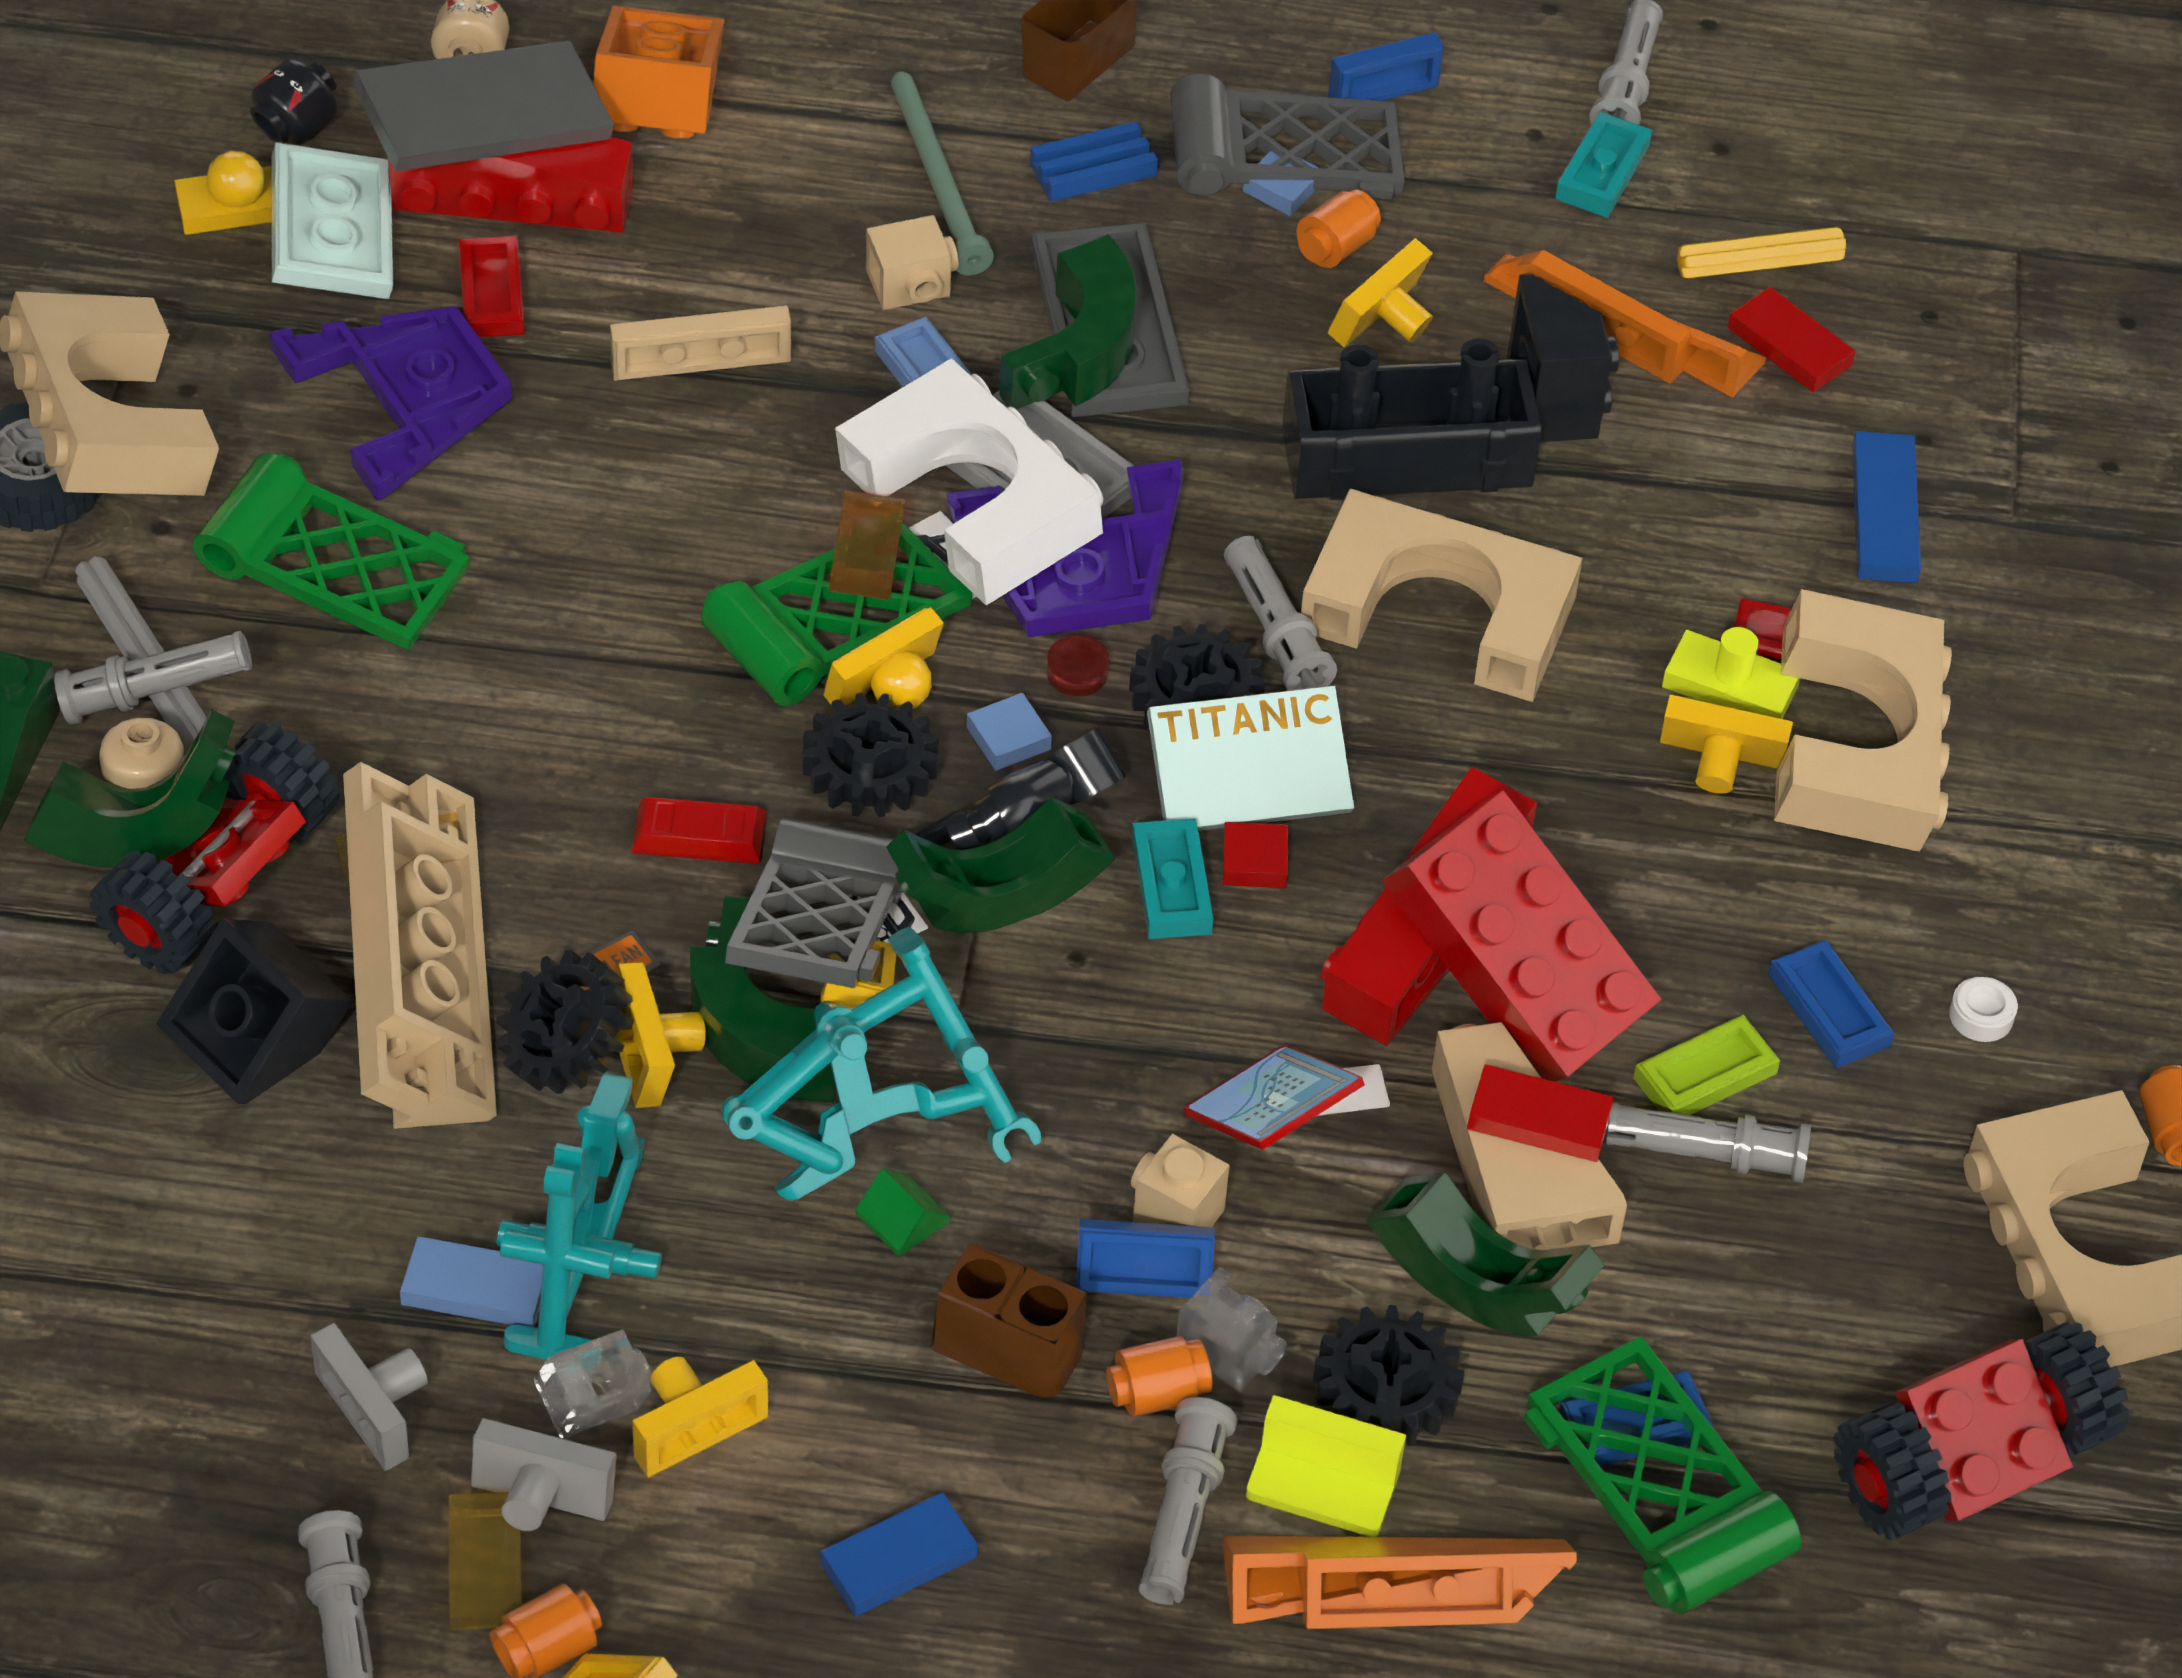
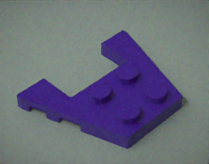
M456 306L380 316L381 325L349 329L344 321L322 324L321 333L293 336L292 328L280 329L270 333L271 350L295 384L351 362L398 426L399 430L350 449L352 466L376 501L385 498L512 399L511 381Z
M1181 459L1127 467L1128 485L1134 514L1102 519L1103 533L1002 596L1028 637L1151 619L1183 485ZM1001 486L947 493L949 514L953 522L959 521L1002 493Z

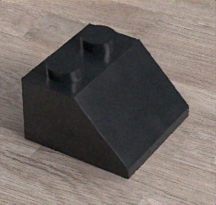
M1521 274L1518 279L1507 359H1527L1541 423L1540 442L1598 438L1602 414L1610 413L1612 406L1611 386L1608 379L1609 373L1617 372L1619 366V351L1616 338L1614 336L1607 337L1602 315L1599 311L1532 274Z
M222 918L156 1025L238 1104H247L319 1055L353 1003V1000L271 922Z

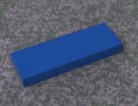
M1855 431L1852 455L1857 579L1918 583L1921 572L1915 435Z

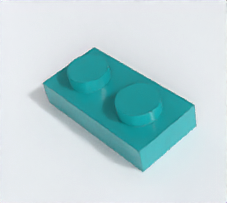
M1600 111L1558 181L1555 199L1609 218L1649 149L1653 130Z
M1196 818L1133 823L1132 845L1148 939L1212 935L1214 919Z

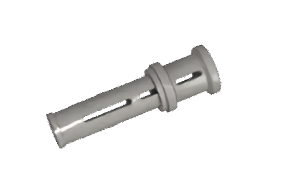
M1635 0L1632 2L1631 7L1628 8L1627 19L1618 44L1614 63L1603 71L1599 81L1601 97L1593 103L1589 114L1591 124H1593L1600 111L1606 114L1609 111H1614L1612 116L1640 125L1641 112L1639 106L1645 102L1650 90L1649 80L1645 73L1653 52L1658 28L1663 19V11L1656 2L1651 0Z
M1243 536L1235 539L1225 549L1224 559L1227 565L1231 567L1248 602L1265 630L1262 641L1264 649L1272 659L1278 660L1284 671L1282 679L1286 690L1294 691L1328 687L1335 679L1337 665L1333 657L1328 652L1322 651L1317 643L1315 624L1308 616L1296 611L1283 588L1282 582L1267 559L1258 539L1255 540L1253 536ZM1318 667V671L1315 673L1314 668Z
M236 631L231 635L179 647L133 661H128L124 656L114 655L106 659L105 665L75 673H71L66 668L58 670L54 676L55 690L64 718L69 725L73 726L82 723L83 716L116 707L122 712L130 711L139 704V698L183 686H190L198 682L243 670L245 672L252 669V658L245 635L241 631Z
M1613 1103L1606 1145L1636 1147L1657 1152L1713 1159L1731 1163V1169L1737 1170L1739 1174L1747 1175L1750 1169L1789 1174L1793 1182L1803 1183L1811 1125L1801 1124L1798 1129L1757 1123L1756 1117L1745 1115V1118L1738 1117V1122L1735 1123L1640 1109Z
M1192 1397L1179 1402L1175 1413L1176 1423L1179 1425L1173 1449L1166 1452L1162 1462L1163 1474L1167 1480L1166 1491L1151 1541L1147 1564L1138 1587L1143 1597L1158 1604L1173 1605L1174 1601L1180 1603L1184 1597L1187 1574L1199 1535L1206 1500L1208 1499L1209 1492L1215 1490L1223 1480L1225 1470L1220 1459L1225 1440L1233 1435L1237 1425L1236 1414L1231 1408L1209 1398Z
M341 1510L315 1514L305 1519L299 1525L297 1531L300 1544L308 1551L311 1572L306 1578L305 1589L308 1598L314 1605L318 1606L328 1678H373L368 1632L363 1611V1598L369 1590L370 1578L367 1570L360 1566L357 1540L361 1537L363 1531L362 1524L357 1515Z

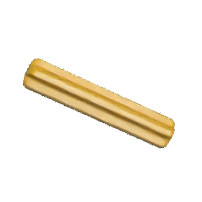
M1828 227L1683 244L1678 248L1677 266L1682 278L1693 279L1836 262L1844 258L1846 240L1842 229Z

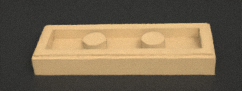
M788 305L610 324L611 366L614 381L791 362V319Z

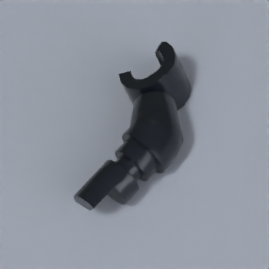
M1097 727L1057 749L1042 762L1013 772L989 785V794L974 801L975 810L968 813L965 808H961L921 829L915 835L939 846L953 840L958 850L981 847L985 845L984 841L992 837L996 841L1015 830L1051 797L1068 805L1079 803L1124 779L1126 775L1100 727Z

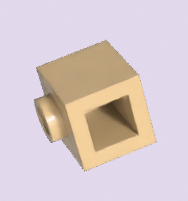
M934 215L867 228L866 271L882 310L950 297L951 272L958 270V255L952 237H943Z
M1172 1134L1157 1154L1152 1152L1146 1153L1133 1173L1131 1187L1136 1189L1133 1222L1212 1227L1225 1210L1229 1164Z

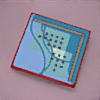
M1283 1045L1183 1109L1187 1117L1264 1150L1365 1084L1363 1078L1359 1075Z

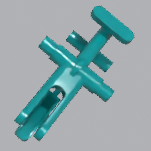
M911 927L896 932L888 939L894 952L902 960L908 971V977L852 1009L847 1006H839L830 1001L820 1003L814 1011L816 1029L741 1095H732L722 1104V1118L736 1137L744 1140H756L802 1162L790 1175L774 1187L777 1193L787 1200L799 1199L850 1170L855 1164L850 1134L874 1122L901 1113L919 1111L920 1115L926 1119H937L982 1106L992 1124L987 1133L988 1144L994 1154L1005 1163L1012 1159L1004 1144L1005 1136L1010 1130L1021 1128L1034 1145L1041 1142V1132L1035 1122L1026 1114L1014 1111L988 1063L987 1052L974 1038L929 956L930 951L924 940ZM923 999L942 1033L943 1044L954 1055L968 1083L931 1092L924 1083L914 1081L888 1086L872 1092L864 1058L867 1051L865 1031ZM829 1063L831 1064L840 1104L836 1103L821 1112L817 1135L772 1114Z
M604 1073L592 1103L583 1106L577 1113V1123L583 1138L581 1148L561 1143L556 1144L553 1167L547 1166L544 1177L543 1189L544 1193H548L546 1225L531 1222L528 1225L505 1219L500 1224L497 1236V1246H501L500 1256L543 1265L539 1327L534 1328L519 1324L507 1327L504 1331L503 1345L510 1352L578 1367H590L597 1361V1344L586 1338L565 1334L566 1318L583 1275L587 1274L609 1279L611 1274L625 1277L632 1274L657 1279L662 1253L636 1248L634 1243L613 1239L635 1170H638L641 1165L645 1148V1138L637 1136L632 1117L626 1113L632 1092V1078ZM618 1142L623 1160L611 1196L604 1203H594L598 1176L608 1178L613 1166Z

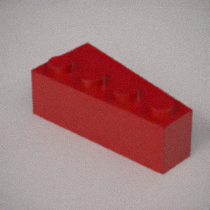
M611 137L601 141L396 172L389 160L392 209L623 233L633 187L632 142Z
M1471 767L1405 861L1474 806L1502 790L1505 791L1532 828L1537 802L1482 771ZM1387 887L1376 902L1365 912L1358 927L1344 947L1337 946L1331 952L1320 974V979L1325 982L1322 1010L1386 1047L1450 971Z

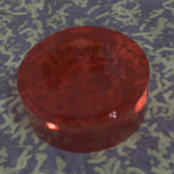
M1073 635L1064 637L1051 646L1047 656V678L1056 690L1069 696L1079 697L1096 693L1105 685L1108 679L1109 655L1106 648L1100 642L1091 637Z

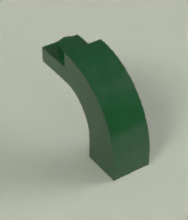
M1109 234L1058 253L1055 295L1072 315L1074 321L1060 332L1001 355L999 396L1007 407L1019 409L1034 402L1044 401L1062 391L1073 405L1077 406L1106 389L1125 367L1133 346L1137 288L1133 269L1127 257Z
M211 709L180 765L160 781L143 788L129 789L106 782L63 761L34 813L24 841L65 860L106 868H113L126 854L129 855L132 851H139L141 855L145 852L154 854L156 861L163 860L180 852L201 837L220 813L230 781L223 777L236 753L235 748L227 745L235 721Z
M1053 797L1049 798L1015 830L981 847L966 850L947 849L905 830L886 846L899 869L895 873L897 882L910 897L919 902L932 927L959 933L995 930L1044 913L1080 891L1115 860L1089 815Z
M724 896L721 922L709 921L706 946L691 945L690 986L692 1012H699L703 1017L705 1044L710 1052L730 1072L752 1085L816 1029L814 1018L816 1008L796 1007L780 1003L762 993L752 983L746 973V967L725 963L727 945L750 898ZM829 1063L790 1098L834 1103L836 1085L831 1064Z
M1446 1172L1404 1178L1366 1220L1391 1256L1428 1292L1473 1321L1495 1330L1515 1335L1538 1336L1556 1314L1566 1313L1578 1306L1588 1294L1587 1285L1604 1267V1264L1590 1245L1536 1250L1521 1246L1503 1237L1488 1226L1473 1211Z

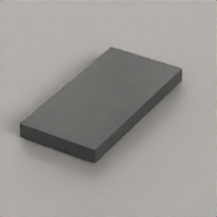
M570 40L357 70L352 84L395 172L607 140L611 138L614 124Z
M1146 223L1031 234V252L1052 335L1065 329L1074 321L1072 315L1055 295L1058 253L1109 234L1127 257L1136 280L1137 297L1134 339L1130 357L1119 376L1098 395L1077 406H1074L1067 397L1071 417L1188 405L1189 387Z

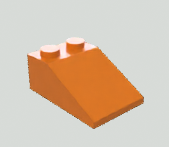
M612 6L596 52L593 85L614 124L613 130L630 132L637 130L638 126L659 128L662 134L673 138H691L695 136V133L705 134L711 112L725 19Z

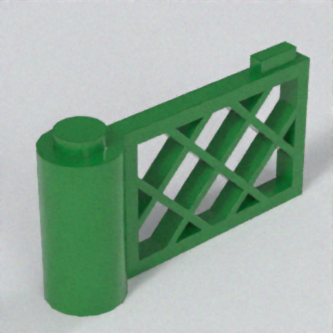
M262 453L256 457L196 535L192 544L194 554L200 563L219 577L228 580H239L246 575L408 651L413 647L467 572L470 565V556L464 554V544L434 530L427 537L309 483L304 476L301 466L293 458L284 454ZM314 507L336 517L338 526L307 532L303 519L310 509ZM378 536L390 543L392 551L361 557L355 540ZM340 542L345 543L350 559L318 565L313 551L314 547ZM302 550L308 567L284 571L270 563L278 554ZM430 560L447 568L441 577L415 582L409 564ZM393 567L399 568L404 582L403 585L372 590L367 575L368 572ZM356 575L362 593L338 596L327 590L324 581ZM410 600L415 612L408 623L403 626L382 616L379 606Z
M879 518L852 531L851 541L753 587H750L743 581L718 585L704 600L701 624L779 706H790L806 698L816 688L821 678L829 674L832 662L924 608L928 609L931 607L940 619H944L971 606L972 592L949 571V568L899 518L890 523H886L882 518ZM895 543L909 557V563L873 558L874 552ZM836 570L862 574L860 587L826 582L824 579L826 575ZM869 575L905 581L903 594L868 589ZM912 582L937 586L945 595L935 600L910 596ZM787 593L813 597L810 610L786 607L777 598ZM820 598L856 604L854 617L818 612ZM863 606L899 611L898 617L887 623L861 619ZM814 629L847 634L850 637L849 641L827 651L815 639L813 632Z
M1642 1336L1529 1394L1527 1406L1530 1410L1525 1412L1524 1421L1546 1450L1556 1445L1560 1448L1644 1559L1647 1570L1643 1572V1581L1650 1597L1659 1607H1669V1609L1677 1614H1686L1789 1558L1801 1549L1799 1527L1787 1505L1770 1490L1762 1491ZM1636 1363L1652 1383L1650 1396L1646 1397L1609 1388L1612 1374ZM1603 1380L1602 1386L1594 1385ZM1658 1392L1664 1400L1657 1399ZM1568 1397L1598 1403L1593 1427L1564 1420L1553 1405ZM1608 1405L1646 1414L1641 1438L1601 1429L1605 1406ZM1653 1417L1682 1422L1692 1435L1689 1449L1649 1440ZM1582 1442L1589 1443L1588 1450L1585 1448ZM1698 1444L1704 1450V1452L1697 1451ZM1597 1445L1636 1454L1637 1460L1633 1479L1605 1473L1595 1461ZM1645 1457L1686 1466L1681 1490L1641 1481ZM1697 1468L1722 1474L1734 1490L1720 1498L1689 1492L1693 1469ZM1621 1494L1629 1496L1628 1503ZM1637 1498L1676 1506L1675 1522L1651 1534L1634 1512ZM1686 1509H1689V1510H1693V1511H1694V1512H1692V1513H1690V1514L1684 1516Z

